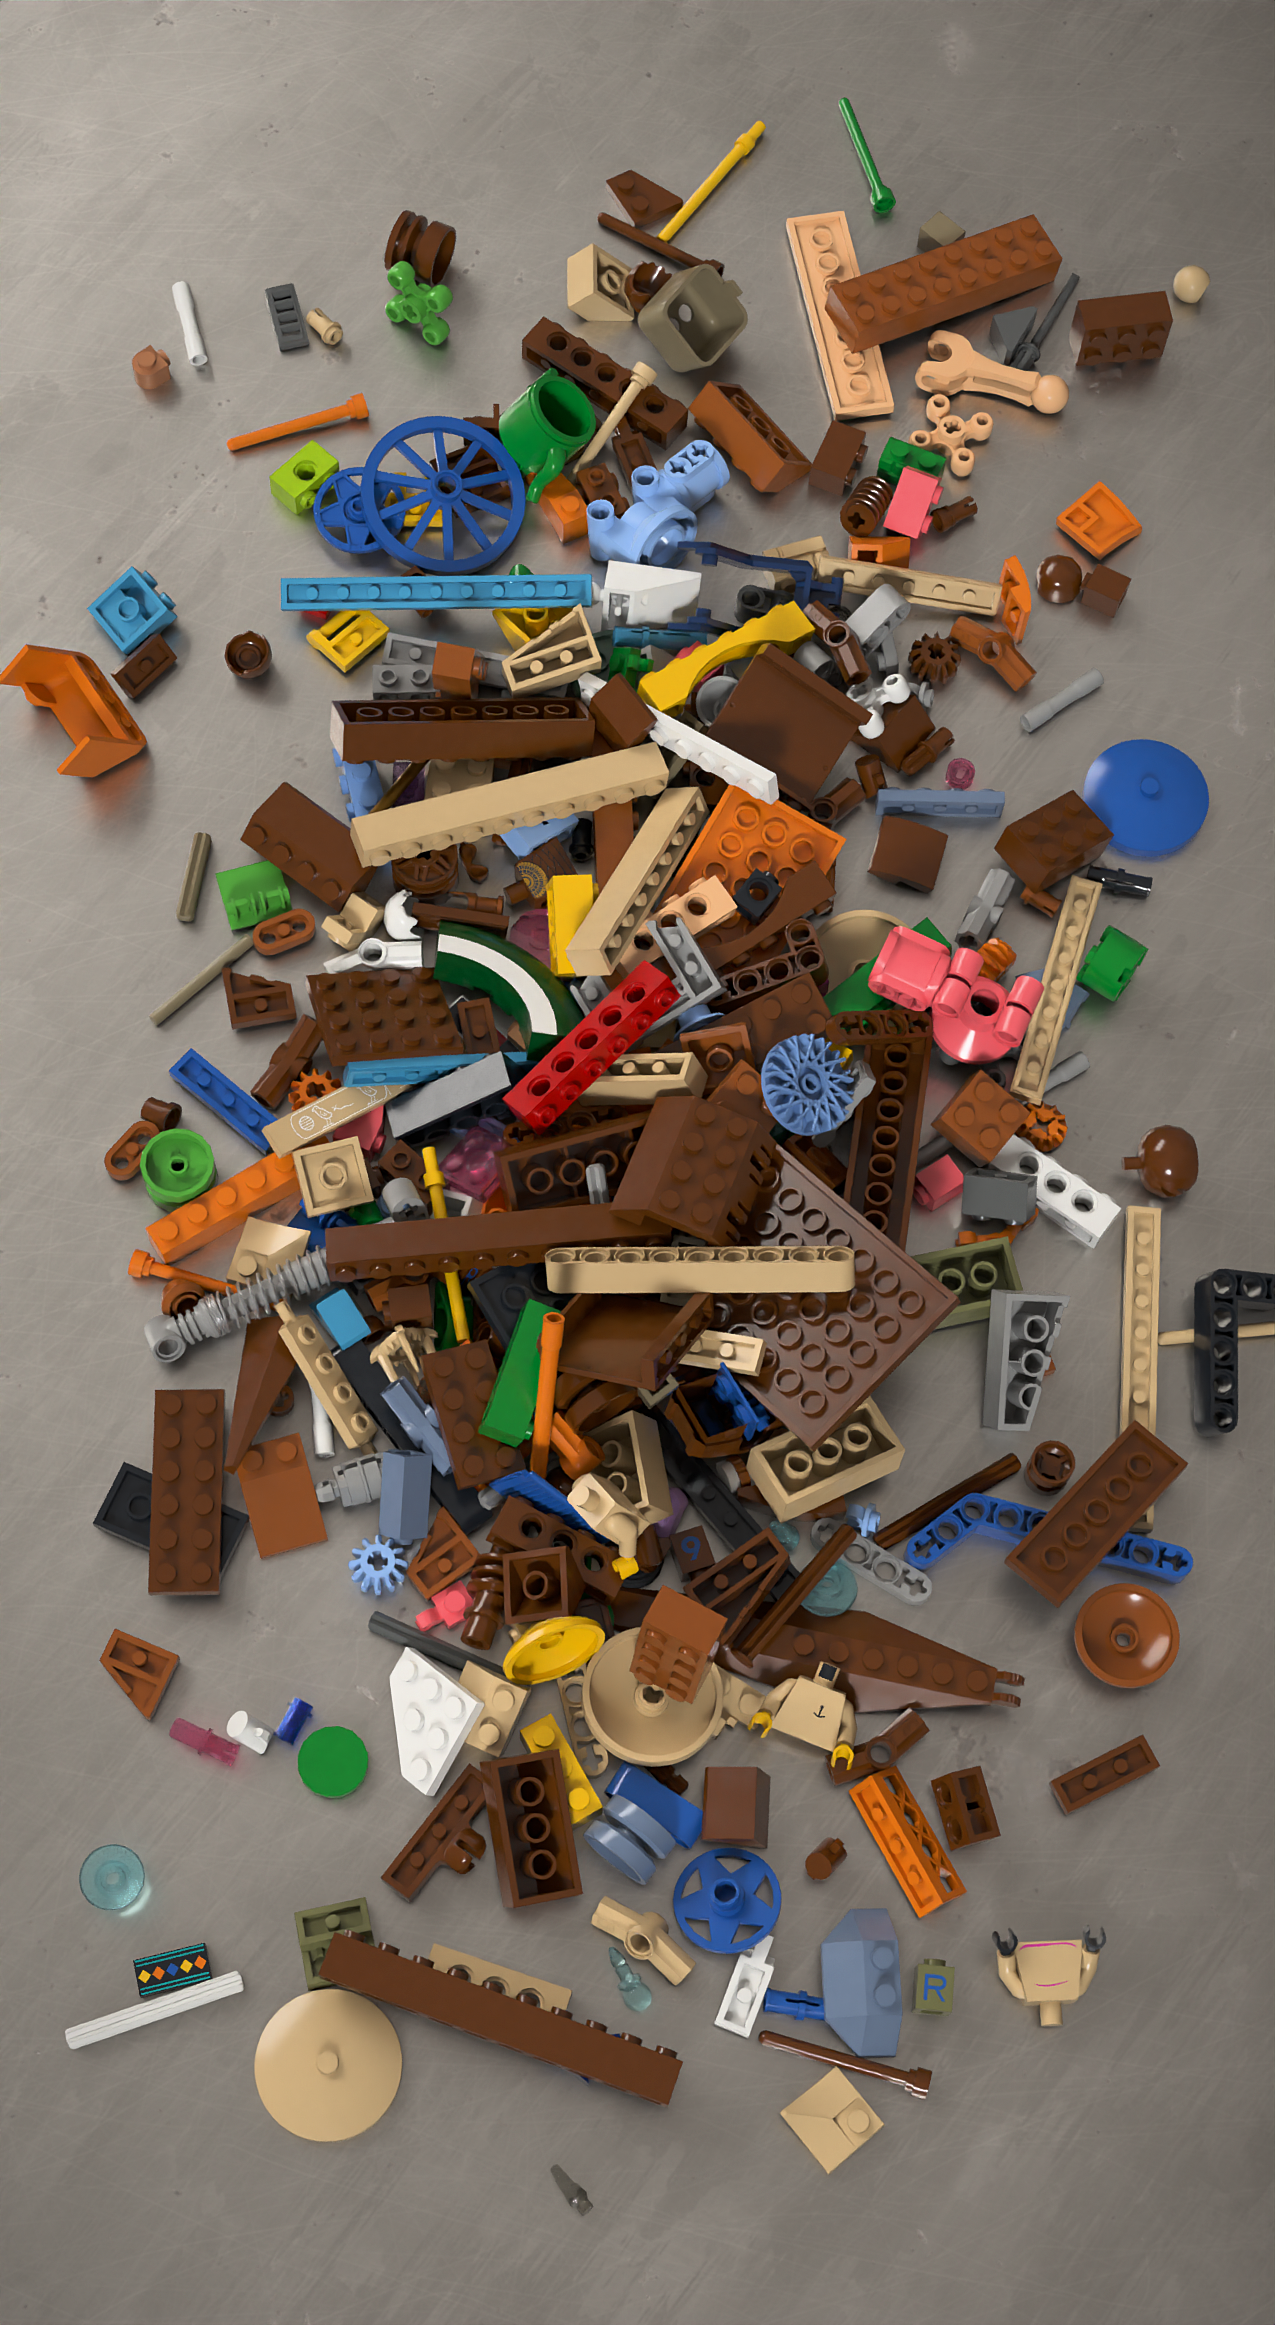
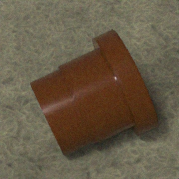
M154 1097L148 1098L141 1109V1119L155 1124L159 1132L176 1128L182 1115V1107L175 1102L167 1103Z

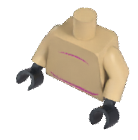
M1089 1925L1084 1926L1083 1937L1086 1944L1083 1946L1082 1940L1018 1942L1011 1928H1008L1009 1938L1004 1942H1000L998 1932L994 1931L992 1939L998 1948L999 1977L1011 1994L1021 1999L1023 2006L1040 2005L1041 2026L1063 2025L1061 2004L1076 2002L1078 1996L1086 1993L1096 1973L1100 1948L1106 1943L1104 1928L1101 1926L1098 1937L1090 1938Z

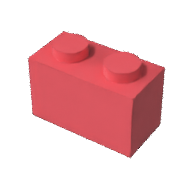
M910 466L904 467L883 527L915 539L920 538L922 533L927 534L933 521V516L929 515L933 504L938 505L944 487L940 486L942 478Z

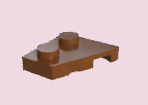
M444 1506L438 1510L427 1538L423 1539L417 1555L413 1558L406 1571L408 1578L427 1602L431 1600L432 1596L448 1588L475 1568V1560L478 1555H481Z

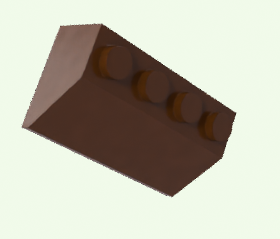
M283 782L253 813L240 839L337 912L343 910L352 893L366 891L378 866L373 865L362 868L350 836L351 828L287 782Z
M559 1749L479 1762L503 1907L517 1908L582 1895L583 1891Z

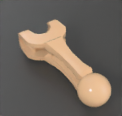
M944 330L935 331L928 341V353L933 359L940 362L925 361L919 366L915 375L916 384L919 388L937 395L949 396L961 390L992 393L1016 400L1028 407L1034 405L1037 410L1045 414L1059 412L1065 407L1069 399V388L1066 382L1059 376L1045 375L1041 377L1039 372L1023 371L1002 365L974 351L970 342L964 336Z

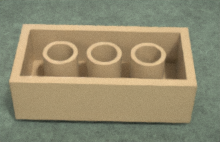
M869 1396L815 1452L808 1448L791 1431H788L751 1448L746 1469L780 1524L898 1470L905 1448L871 1396Z

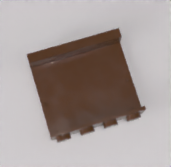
M766 643L762 644L705 736L775 773L779 795L786 799L784 804L798 812H808L814 810L815 807L811 805V802L859 726L867 725L873 714L773 644Z
M577 1293L560 1312L564 1316L565 1321L557 1371L656 1391L713 1322V1293H695L684 1307L611 1293ZM542 1332L539 1334L536 1343V1348H538V1352L540 1354V1362L542 1352Z

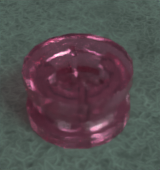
M954 759L947 767L945 777L947 784L951 788L967 789L973 783L975 767L967 759ZM958 770L965 771L962 779L956 777Z

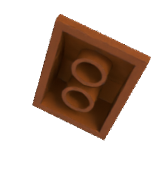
M299 1432L252 1445L238 1467L237 1473L260 1558L263 1559L328 1540Z

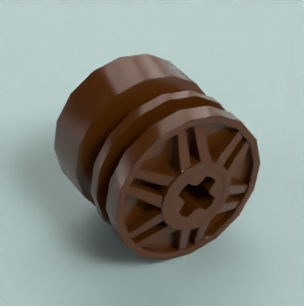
M409 210L403 211L395 222L388 239L384 258L386 270L389 271L399 261L408 262L415 271L414 280L433 288L441 283L452 260L456 243V230L454 227L438 221H433L428 226V220L425 216H416L415 212Z
M456 844L450 845L444 850L433 849L422 852L413 858L402 857L391 860L393 887L396 893L406 889L407 892H412L410 897L419 900L418 903L440 906L451 898L448 892L456 891L458 887V850Z

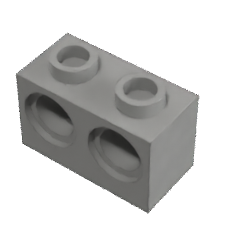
M373 665V700L435 699L437 691L433 686V665Z

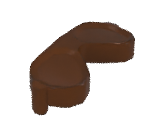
M461 842L458 856L464 869L472 881L483 882L488 876V869L472 863L477 853L476 846Z

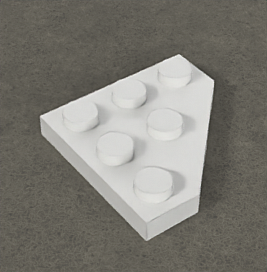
M406 1647L389 1677L402 1776L422 1793L434 1796L485 1703L415 1648Z

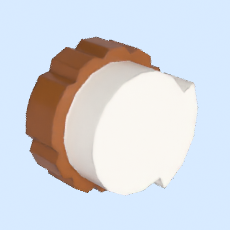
M734 1455L716 1463L719 1479L731 1493H735L737 1488L751 1486L749 1473L740 1456Z

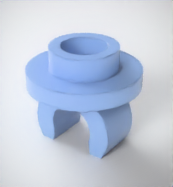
M869 1503L866 1509L857 1504H849L846 1518H848L847 1524L854 1530H861V1535L868 1538L871 1532H877L881 1513L876 1511V1504Z

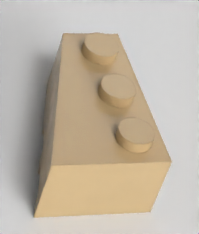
M580 603L573 608L572 612L560 621L554 622L549 626L548 630L536 639L530 640L501 663L502 674L511 698H526L578 680L585 672L592 675L601 672L602 660Z

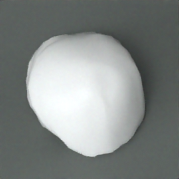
M406 889L394 894L386 903L384 911L385 929L392 938L399 941H423L424 929L413 927L418 921L411 917L413 902L418 903L419 900L410 897L412 892H407Z

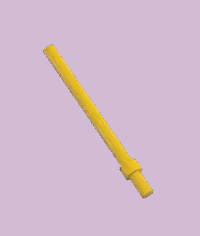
M757 121L746 134L743 133L735 141V147L656 238L667 243L738 160L754 148L755 141L766 129L762 121Z
M426 1147L422 1149L426 1169L423 1177L425 1188L430 1191L434 1219L447 1218L448 1214L443 1193V1187H445L443 1171H439L435 1147ZM457 1270L452 1273H445L457 1343H463L467 1339H471Z

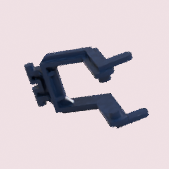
M678 541L677 549L695 551V554L702 556L701 565L717 567V562H722L740 569L790 574L796 581L794 601L801 611L809 603H813L816 600L827 609L829 606H841L844 578L832 577L831 584L814 581V568L809 561L750 555L713 542ZM696 608L695 616H687V623L667 624V630L702 632L716 637H720L727 631H732L733 633L742 628L711 619V610L705 608ZM832 612L839 618L840 613Z

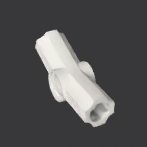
M370 938L363 941L359 948L323 964L326 972L330 974L353 971H380L385 969L413 970L416 967L424 966L422 941L383 942L376 938ZM371 954L381 955V958L377 961L371 962L366 960Z

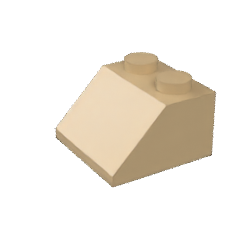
M594 243L567 258L568 309L587 321L633 320L634 308L624 292V284L632 268Z
M467 1660L458 1683L483 1701L485 1706L464 1742L499 1758L507 1749L532 1688L513 1683L506 1676Z

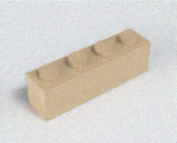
M693 1052L622 1054L577 1099L582 1106L654 1104L657 1097L695 1095L701 1098L708 1075Z

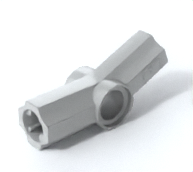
M1000 868L990 869L978 895L973 897L964 916L963 923L957 932L955 942L959 948H968L977 952L985 943L989 933H994L1002 916L1003 906L1015 882V879L1009 872Z

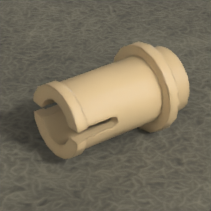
M315 308V311L312 309L308 313L306 322L321 335V339L325 343L333 345L342 338L343 331L341 330V325L338 322H332L320 308Z

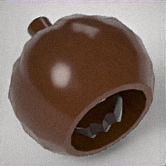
M1163 1125L1150 1129L1142 1136L1137 1147L1136 1156L1122 1157L1121 1160L1123 1170H1137L1145 1189L1162 1198L1182 1195L1184 1190L1186 1192L1192 1188L1198 1176L1199 1163L1195 1140L1191 1134L1177 1126Z

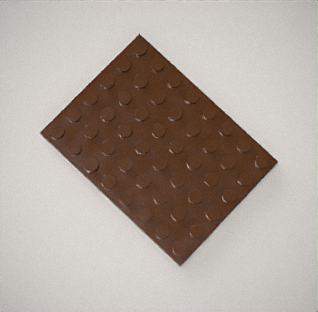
M777 1144L769 1167L764 1170L756 1168L762 1175L763 1182L759 1187V1192L750 1214L746 1215L748 1216L746 1224L744 1226L733 1225L741 1234L736 1247L845 1246L851 1248L855 1254L856 1284L854 1288L845 1292L713 1293L714 1320L706 1330L765 1340L767 1346L759 1376L730 1372V1374L742 1388L808 1448L815 1452L961 1302L953 1292ZM674 1227L671 1230L672 1241L674 1234L679 1235L680 1229ZM654 1293L645 1297L647 1301L678 1306L660 1302L661 1293Z

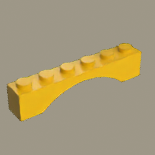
M794 600L784 606L782 604L776 605L767 615L759 619L755 617L748 620L742 628L733 633L732 631H727L714 643L708 646L706 644L700 645L691 655L683 659L676 658L659 672L655 673L652 671L647 673L639 681L637 694L644 703L673 718L683 712L685 703L694 687L717 667L733 660L754 657L760 646L766 643L773 644L790 656L802 644L811 641L815 628Z

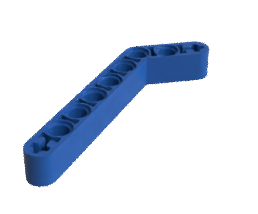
M980 1493L967 1494L910 1539L904 1551L903 1560L919 1571L925 1572L974 1533L1018 1545L1032 1531V1525L1038 1524L1048 1511ZM965 1507H976L980 1511L981 1517L977 1519L969 1517L965 1512ZM998 1516H1010L1015 1525L1010 1528L1002 1526ZM944 1526L951 1528L955 1533V1538H943L939 1534L938 1528ZM1127 1533L1114 1547L1115 1553L1107 1554L1097 1565L1157 1582L1175 1585L1180 1583L1191 1571L1193 1558L1191 1553L1181 1546ZM931 1542L932 1547H930L925 1557L921 1555L917 1558L914 1555L915 1550L920 1552ZM1133 1551H1143L1148 1557V1563L1138 1562L1134 1558ZM1157 1560L1160 1563L1158 1567L1155 1566ZM1171 1560L1176 1561V1567L1179 1568L1178 1571L1173 1570V1564L1170 1563Z

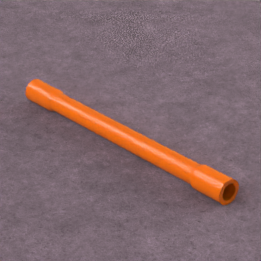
M549 1312L543 1316L542 1352L529 1472L534 1471L544 1480H546L559 1351L562 1346L565 1321L564 1316L556 1312Z

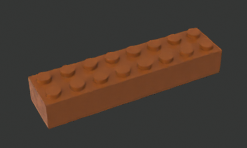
M1032 214L830 286L824 309L851 353L855 354L1053 282L1063 258L1035 215Z

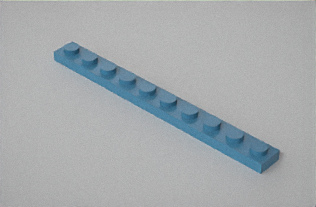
M592 574L281 578L282 611L574 608L580 603L582 608H592Z

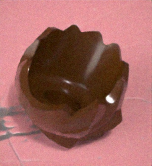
M641 261L630 271L626 278L624 292L637 313H640L644 306L672 277L671 273H665L664 267L656 266L654 262L647 264Z

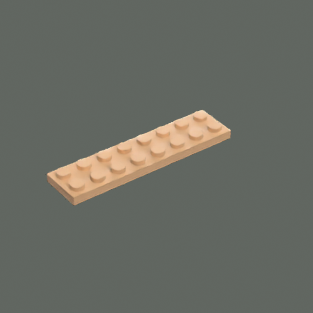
M844 211L787 218L786 228L835 421L893 413L894 402L879 345L852 354L824 309L830 286L860 276Z

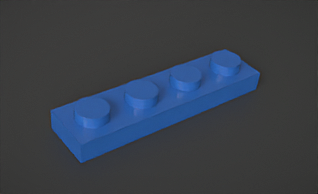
M191 1048L169 1070V1074L173 1079L264 1155L267 1156L273 1150L262 1130L265 1126L278 1119Z

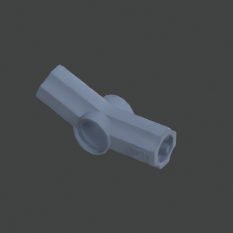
M402 1376L393 1381L380 1395L402 1424L400 1426L418 1449L421 1448L426 1454L432 1455V1464L437 1468L438 1472L443 1477L452 1473L435 1411L429 1404L424 1403L406 1377Z

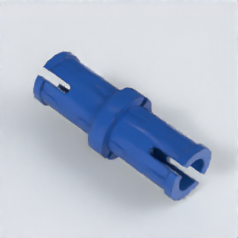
M771 1988L766 1989L763 2012L768 2011L795 2016V2020L803 2021L804 2018L825 2021L823 1998L809 1996L807 1991L799 1990L797 1994Z

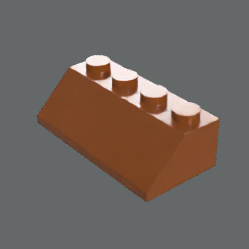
M708 381L688 407V410L695 416V423L714 437L712 439L714 444L732 457L731 462L733 465L751 478V485L758 491L778 493L810 472L812 463L741 385Z

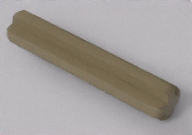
M197 832L193 837L176 909V917L180 921L191 922L194 919L212 842L211 836L207 833Z

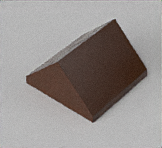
M909 695L901 703L889 701L882 704L884 712L881 718L884 722V731L880 736L868 739L862 735L858 728L851 738L853 742L870 754L878 755L881 762L897 773L901 770L900 764L917 749V744L920 741L928 740L936 729L915 695Z
M569 1546L503 1554L505 1625L540 1622L554 1617L573 1616L586 1585Z
M706 1767L701 1839L762 1849L767 1848L771 1777L758 1767Z

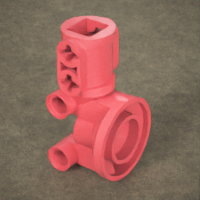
M901 926L890 930L867 980L869 981L868 987L874 993L908 1009L920 1012L930 1007L929 1016L934 1027L933 1038L938 1046L950 1057L960 1062L974 1065L994 1062L1003 1057L1012 1047L1020 1046L1044 991L1043 984L1029 976H1019L1009 993L997 982L978 976L984 963V959L979 953L968 948H958L951 960L950 951L946 946ZM971 1001L983 1003L990 1008L993 1015H979L972 1008Z

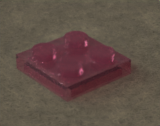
M480 1126L471 1128L439 1164V1171H443L444 1177L450 1181L451 1187L484 1204L500 1186L493 1151L503 1149L502 1137Z

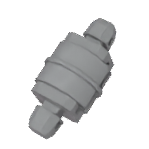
M382 1452L362 1457L356 1456L352 1460L332 1467L334 1479L329 1480L328 1478L314 1486L318 1502L333 1501L336 1497L340 1496L343 1507L365 1502L371 1503V1500L381 1498Z

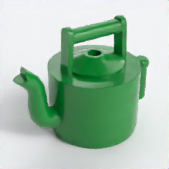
M549 368L533 384H530L526 391L501 414L499 420V433L502 443L510 456L515 460L522 479L531 472L537 473L529 486L526 496L527 501H532L536 504L539 502L544 488L560 475L565 462L591 439L596 428L595 413L586 395L574 383L558 376L555 368Z

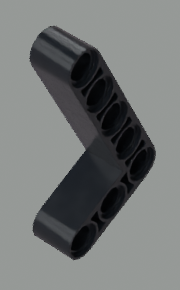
M1218 1269L1201 1275L1195 1282L1194 1422L1196 1429L1203 1436L1213 1437L1229 1433L1237 1426L1238 1307L1260 1310L1275 1309V1294L1273 1288H1275V1274ZM1214 1281L1218 1286V1292L1214 1288ZM1244 1285L1248 1290V1295L1244 1291ZM1214 1314L1218 1318V1325L1214 1321ZM1214 1347L1218 1351V1358L1214 1354ZM1214 1381L1218 1385V1392L1214 1388ZM1214 1414H1215V1415L1217 1416V1418H1218V1422H1219V1423H1218V1426L1216 1425V1423H1215V1421H1214Z

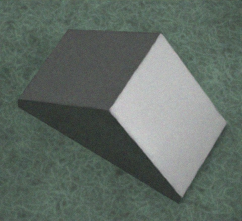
M1031 306L993 315L989 335L1002 365L1010 367L1018 354L1019 345L1025 342L1034 326L1038 308Z

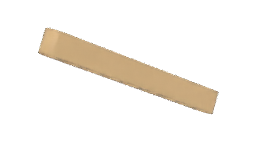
M845 1246L555 1248L545 1254L547 1286L550 1291L555 1293L845 1292L854 1288L856 1284L855 1254L851 1248Z

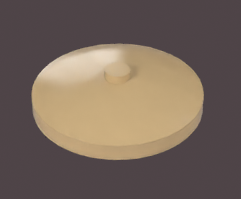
M875 910L849 911L823 923L815 932L829 968L827 994L880 954L890 930L897 926L911 928L898 918ZM811 964V965H809L807 968H808V969L814 968V967H816L818 964ZM896 1004L890 1010H905L908 1008ZM888 1020V1026L896 1027L891 1020Z
M636 1627L613 1636L593 1655L585 1671L582 1683L581 1703L583 1714L594 1737L604 1748L620 1759L649 1767L675 1764L698 1752L713 1735L723 1708L722 1680L713 1662L712 1668L692 1704L686 1701L678 1702L670 1698L666 1694V1690L654 1684L646 1685L638 1681L634 1677V1673L629 1671L641 1627Z
M321 1989L303 1994L278 2010L268 2022L260 2037L254 2063L258 2093L267 2111L289 2132L315 2142L347 2140L364 2133L375 2125L388 2111L397 2095L403 2068L399 2039L386 2015L368 1999L353 1992L339 1989Z

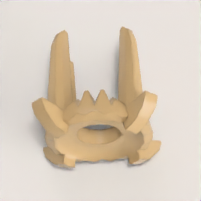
M401 1324L394 1327L395 1332H392L390 1336L381 1342V1345L373 1349L370 1355V1363L373 1364L378 1360L391 1383L398 1379L393 1365L398 1367L399 1363H403L417 1389L423 1392L416 1373L419 1372L415 1356L420 1358V1353L424 1354V1350L426 1354L436 1352L432 1339L438 1338V1333L429 1328H403Z

